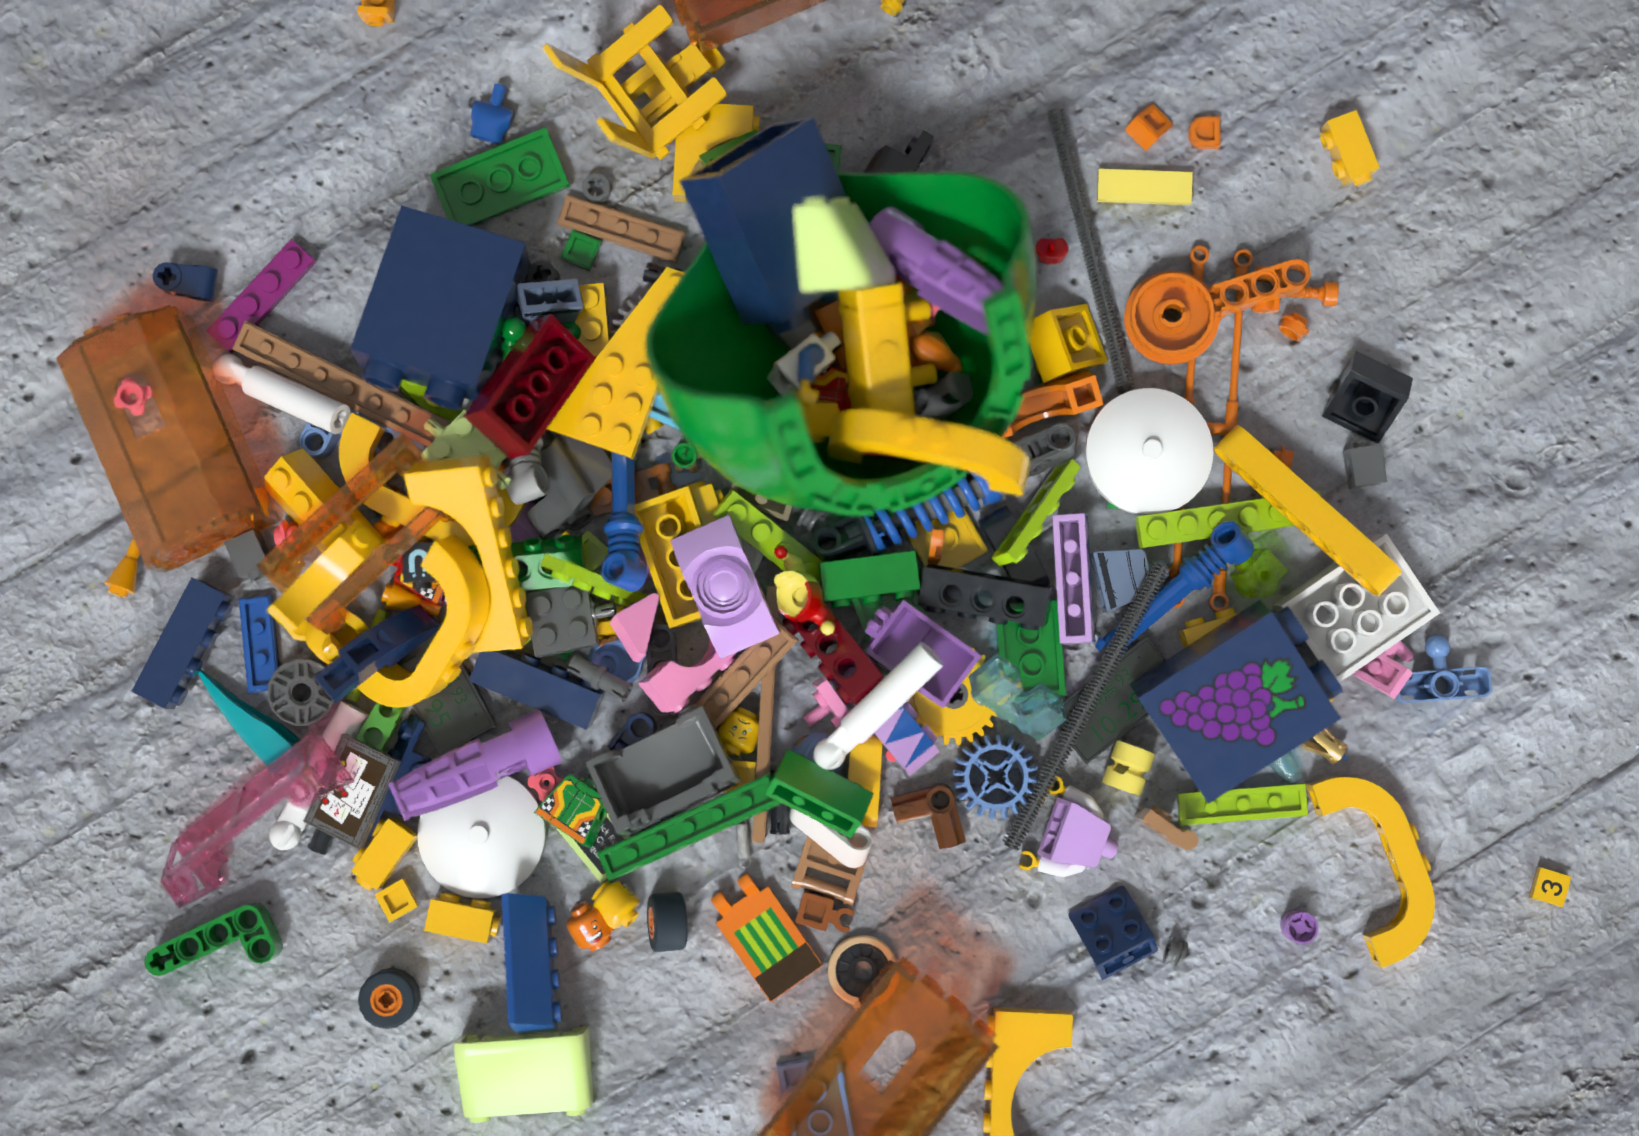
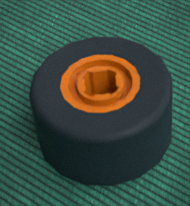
M680 892L651 894L648 898L647 928L650 946L654 952L683 950L686 947L688 937L687 910L684 897Z
M397 968L382 969L367 978L360 988L358 996L359 1010L364 1019L374 1027L382 1029L397 1028L408 1021L417 1011L421 998L420 990L414 977L405 970Z

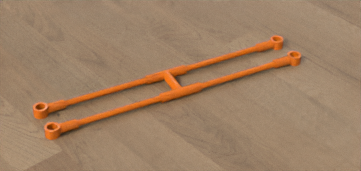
M1196 246L1188 256L1192 264L1191 274L1203 281L1204 264L1209 258V252L1204 246ZM1246 249L1237 251L1232 258V264L1236 268L1235 278L1248 274V267L1253 261V255ZM1194 252H1201L1204 255V260L1197 261L1194 258ZM1244 255L1247 258V264H1240L1237 259L1238 256ZM1235 290L1236 302H1239L1242 296L1239 291ZM1243 310L1236 312L1234 318L1229 401L1226 402L1225 423L1206 422L1211 435L1225 437L1238 422L1239 403L1237 402ZM1195 359L1187 362L1184 398L1193 406L1195 404V399L1193 398ZM1225 463L1222 504L1230 502L1232 469ZM1185 505L1178 508L1177 511L1185 510ZM1182 543L1174 544L1173 567H1170V580L1179 574ZM1223 568L1219 569L1220 575L1214 574L1213 595L1208 600V606L1215 612L1226 610L1229 605V599L1225 595L1227 571L1223 570ZM1218 596L1223 599L1224 604L1222 608L1215 607L1213 603L1215 597ZM1183 598L1173 608H1178L1182 606L1185 601V598Z

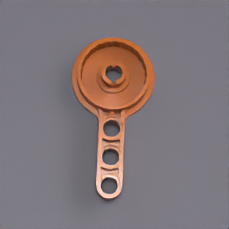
M1292 259L1214 284L1212 287L1194 275L1182 271H1163L1153 274L1140 282L1128 298L1124 312L1126 334L1133 347L1142 356L1153 362L1164 365L1187 363L1199 357L1208 349L1217 334L1220 321L1225 316L1303 290L1311 276L1310 267L1303 260ZM1293 269L1298 270L1303 276V281L1299 283L1291 282L1288 280L1286 272ZM1261 279L1268 280L1272 285V291L1268 293L1260 292L1256 288V282ZM1229 289H1235L1240 292L1242 299L1236 303L1229 302L1225 297V292ZM1168 309H1176L1179 311L1181 319L1177 322H1168L1165 318L1163 319V313Z

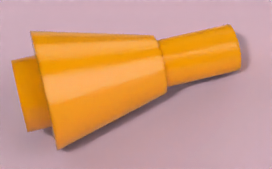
M137 539L131 540L125 557L120 560L104 582L105 585L109 586V593L123 598H127L128 594H135L138 571L137 560L144 542Z
M394 581L393 585L387 583L381 598V602L386 603L385 609L404 611L421 605L429 615L438 616L441 608L440 605L422 599V596Z

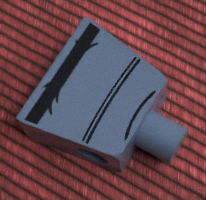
M577 279L517 284L520 319L524 321L526 328L531 321L550 314L561 324L574 322L583 309Z
M1144 549L1098 551L1090 554L1103 613L1129 604L1132 600L1136 601L1134 597H1137L1136 593H1138V590H1141V583H1145L1143 580L1146 579L1145 576H1149L1147 572H1150L1149 569H1152L1151 565H1154L1153 561H1147ZM1164 558L1154 560V562H1158L1167 567Z

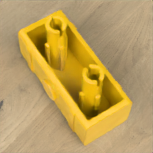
M900 282L838 289L840 301L838 307L842 319L849 388L847 389L848 397H850L851 410H877L906 416L915 415L913 386L935 384L937 372L932 363L910 367L906 322L929 319L931 314L929 302L924 298L904 302L903 288Z

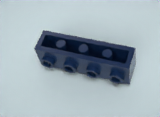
M191 577L131 692L164 709H175L176 706H180L188 694L186 687L191 677H196L202 668L203 661L201 658L206 649H210L214 645L218 637L216 630L221 620L225 621L232 611L233 604H231L234 596L201 579Z
M511 649L479 652L469 678L470 682L537 710L539 709L544 713L585 730L593 724L605 694L604 690H595L591 687V683L586 680L569 675L570 672L565 667L555 664L552 667L540 663L541 658H537L535 655L523 652L522 655L511 651Z

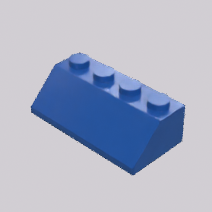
M504 893L502 894L508 1025L518 1035L558 1031L557 1022L562 1021L561 1002H556L555 989H560V974L558 969L554 970L553 957H558V941L556 937L552 938L551 925H556L557 922L555 906H550L549 901L544 896Z

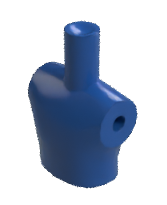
M495 83L490 102L475 100L471 111V137L502 145L504 135L510 129L514 118V111L502 106L506 86Z

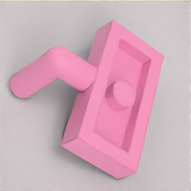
M1399 641L1352 675L1395 699L1413 673L1404 665L1393 660V657L1397 654L1403 662H1410L1413 659V653L1402 641Z
M821 676L812 683L816 690L812 696L819 706L806 714L803 719L811 727L832 712L834 718L830 721L837 729L841 725L840 721L849 713V710L827 679Z

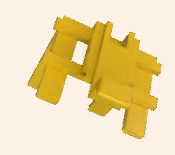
M658 5L636 25L630 23L622 30L625 34L600 55L595 53L586 60L589 64L546 43L542 49L558 69L598 88L627 127L625 128L606 118L600 117L596 122L608 139L650 159H654L656 156L659 160L664 159L671 153L666 146L691 125L697 131L707 123L703 115L728 95L720 82L714 77L691 96L686 91L707 72L714 74L726 64V60L710 39H706L700 45L692 42L668 62H665L660 55L656 54L649 45L674 23L669 13L661 5ZM639 53L646 64L620 84L613 74ZM645 92L651 101L639 110L633 101Z

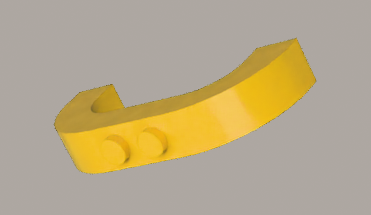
M860 409L839 413L835 417L827 448L829 458L861 464L864 452H882L954 466L980 475L987 480L990 490L1023 496L1030 467L1029 458L1022 450L994 435L963 426L877 410Z
M351 413L341 435L339 461L344 479L354 495L366 506L382 514L380 520L396 528L399 527L400 523L411 528L409 534L419 540L427 542L431 538L437 541L455 534L466 546L475 544L470 534L457 520L428 506L411 505L410 497L390 488L379 478L374 465V454L386 428L358 414ZM496 485L498 496L504 502L503 517L505 525L510 529L519 519L527 502L520 505L515 504L510 498L507 489H500Z
M455 534L435 541L421 564L442 587L447 600V614L443 625L415 671H408L397 663L391 668L385 665L357 687L364 695L379 704L397 708L407 707L438 694L458 677L461 672L459 667L463 660L468 658L475 650L476 646L474 643L481 633L488 615V586L479 561L466 544Z
M1333 776L1306 784L1317 815L1325 816L1344 808L1355 807L1365 812L1373 821L1400 891V905L1395 917L1388 924L1362 935L1374 965L1384 968L1403 960L1413 953L1426 938L1435 910V896L1428 875L1431 867L1426 855L1420 853L1416 841H1419V836L1413 823H1408L1404 811L1398 802L1387 791L1372 782L1359 778Z

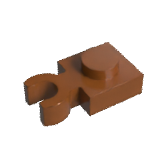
M804 891L795 923L826 931L828 923H832L837 930L849 932L850 927L842 925L839 918L843 914L854 916L855 912L849 907H841L838 910L833 909L834 899Z

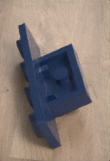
M410 714L408 719L402 722L398 730V740L394 748L390 749L387 753L402 761L393 779L395 782L416 768L434 760L412 751L425 724L423 720L413 714ZM390 788L367 838H371L384 810L403 817Z

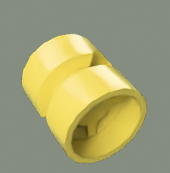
M1116 740L1110 756L1114 762L1106 767L1101 782L1141 797L1146 783L1143 774L1150 771L1156 755Z

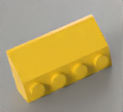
M304 448L281 456L264 476L267 492L322 554L356 519L381 541L345 578L348 583L361 572L387 543Z
M686 486L635 505V515L644 525V531L640 534V544L657 594L659 595L668 626L674 629L702 619L670 541L702 527L690 488Z

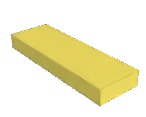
M1098 169L1097 202L1191 205L1193 172Z

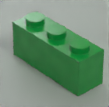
M915 551L819 563L824 603L831 602L832 608L850 606V600L863 598V604L882 602V596L891 594L895 595V600L913 598L914 591L920 590Z
M787 749L772 776L765 795L852 838L864 819L874 793L858 783H853L839 776L832 770L821 768L805 756Z

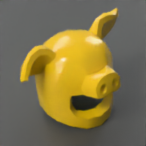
M333 599L318 610L310 619H305L292 633L289 631L288 633L294 639L306 641L311 651L319 659L327 663L328 666L339 657L338 650L369 630V628L361 618L348 611L336 599Z

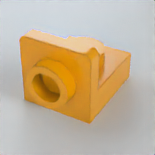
M362 0L361 6L357 8V13L362 21L370 26L380 27L384 26L385 23H394L396 0Z

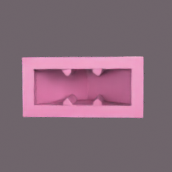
M655 593L615 614L610 621L611 627L634 662L639 663L646 655L659 595Z

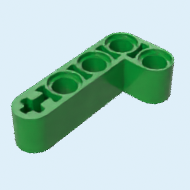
M254 902L234 909L152 948L146 954L144 964L149 973L155 976H162L238 940L241 941L249 959L261 964L279 956L282 951V941L267 908L261 903ZM247 910H252L257 915L255 926H250L245 921ZM218 924H222L227 928L228 936L226 940H221L216 935ZM189 938L195 939L198 943L199 948L196 954L191 953L187 948ZM261 939L268 941L271 949L268 956L261 954L258 949V943ZM175 952L177 957L166 961L162 965L160 964L159 959Z

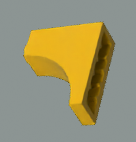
M717 104L703 115L707 122L697 131L691 125L676 138L672 191L674 202H687V197L679 181L701 168L702 164L699 155L754 129L759 133L760 116H754V106Z
M356 519L267 611L292 633L381 541Z

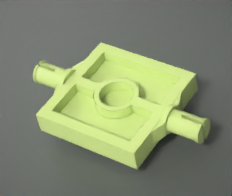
M465 409L445 428L433 418L428 419L429 423L425 422L424 429L434 435L435 439L420 455L424 462L489 455L491 466H494L497 472L496 485L500 489H505V484L509 485L510 478L498 470L501 462L507 456L464 417V414L467 412Z

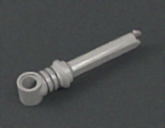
M501 349L500 356L502 355V361L505 352L503 349ZM540 438L530 454L509 459L510 474L507 477L510 478V483L506 485V489L512 501L517 505L547 495L550 492L549 479L542 468L541 462L542 438Z

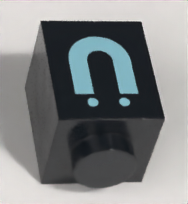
M434 542L402 543L403 582L412 584V589L414 590L432 589V583H438L421 566Z

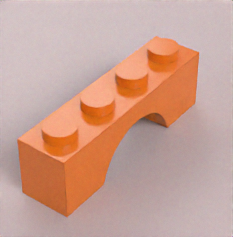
M1084 370L1021 391L1024 395L1017 415L1002 439L1014 435L1020 428L1036 421L1060 415H1075L1104 405L1095 374L1089 370Z

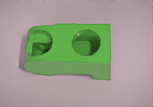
M376 703L356 738L386 753L387 747L407 707H389Z

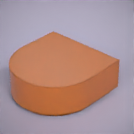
M1201 116L1191 123L1188 128L1187 137L1192 146L1202 150H1219L1220 116Z

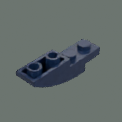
M421 605L411 607L380 622L337 651L339 654L337 659L313 677L336 704L385 665L391 668L436 633L440 627Z

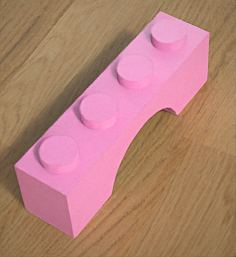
M710 639L705 655L693 666L683 667L672 661L660 662L638 684L661 712L674 711L676 713L690 702L688 697L695 690L699 692L713 681L711 676L718 669L722 671L729 667L735 661L734 655L736 653L720 659Z

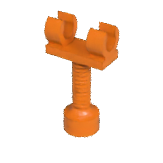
M1258 266L1256 267L1255 271L1267 268L1269 266ZM1265 279L1258 280V282H1269ZM1324 281L1323 285L1319 288L1306 286L1300 292L1286 297L1318 299L1321 301L1322 306L1336 307L1339 284L1336 281ZM1280 298L1254 306L1252 311L1276 314L1279 311Z

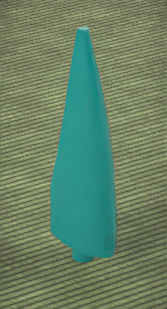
M200 670L198 674L224 717L241 739L275 774L280 772L291 760L300 768L307 763L309 757L300 750L305 744L282 723L259 712L239 699L205 671Z

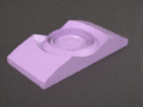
M730 515L670 540L682 574L697 604L703 624L720 659L780 634Z

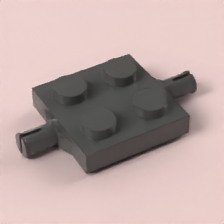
M575 586L557 587L526 594L527 617H530L533 623L531 639L534 655L537 658L600 645L597 633L598 619L617 614V611L614 610L616 609L614 602L596 606L592 600L591 591L588 592Z

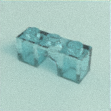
M998 654L994 655L969 675L971 696L977 704L986 706L994 711L1000 719L1008 720L1017 726L1022 733H1028L1039 741L1067 720L1063 700L1060 695L1042 683H1039L1027 692H1023L1019 668Z

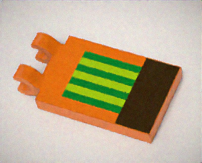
M747 872L737 879V883L746 894L745 897L731 905L724 893L720 891L711 898V902L723 916L716 921V925L771 1003L822 967L823 963L769 885L760 891Z

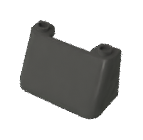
M689 706L679 712L680 718L676 720V724L622 750L611 751L609 747L599 749L591 754L593 759L585 762L617 834L629 836L638 833L728 790L742 781L705 707Z

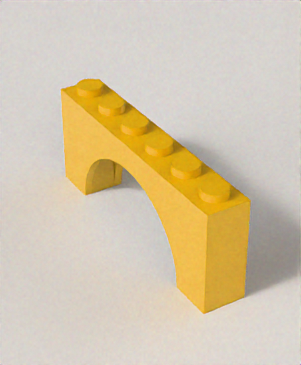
M489 455L413 464L404 473L411 505L433 507L457 520L474 540L482 559L483 571L489 592V609L485 625L474 643L476 647L473 653L522 649L533 633V623L531 618L527 617L525 609L526 594L519 584V565L517 559L512 555L511 531L505 525L503 517L504 502L498 496L496 488L497 472L495 467L491 466Z
M993 1007V1015H987L986 1034L992 1035L991 1048H986L985 1067L990 1068V1080L984 1081V1100H989V1113H983V1133H988V1136H1014L1011 1122V1104L1016 1085L1028 1066L1043 1054L1055 1049L1072 1048L1073 1014L1070 1011Z

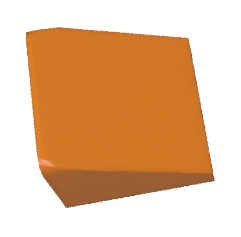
M1151 103L1130 122L1125 130L1147 151L1174 124Z

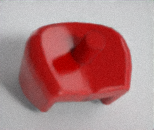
M1040 238L1035 245L1038 261L1047 265H1056L1063 262L1069 251V246L1064 238Z

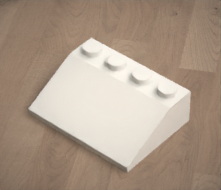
M1375 534L1369 540L1398 565L1402 574L1380 596L1377 597L1371 594L1341 566L1334 562L1272 605L1276 612H1279L1286 606L1290 608L1309 637L1308 640L1300 645L1315 663L1322 659L1339 683L1440 614L1387 534Z

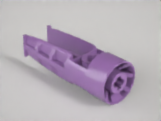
M888 207L877 214L870 222L869 227L892 264L894 276L897 275L920 290L917 294L971 327L988 334L981 299L1006 288L1005 284L947 241H938L925 233L921 223L895 207Z
M535 710L508 722L510 731L484 743H481L480 739L473 740L416 768L396 782H390V789L404 820L450 806L498 787L497 780L527 768L530 776L562 763L554 739L540 710Z

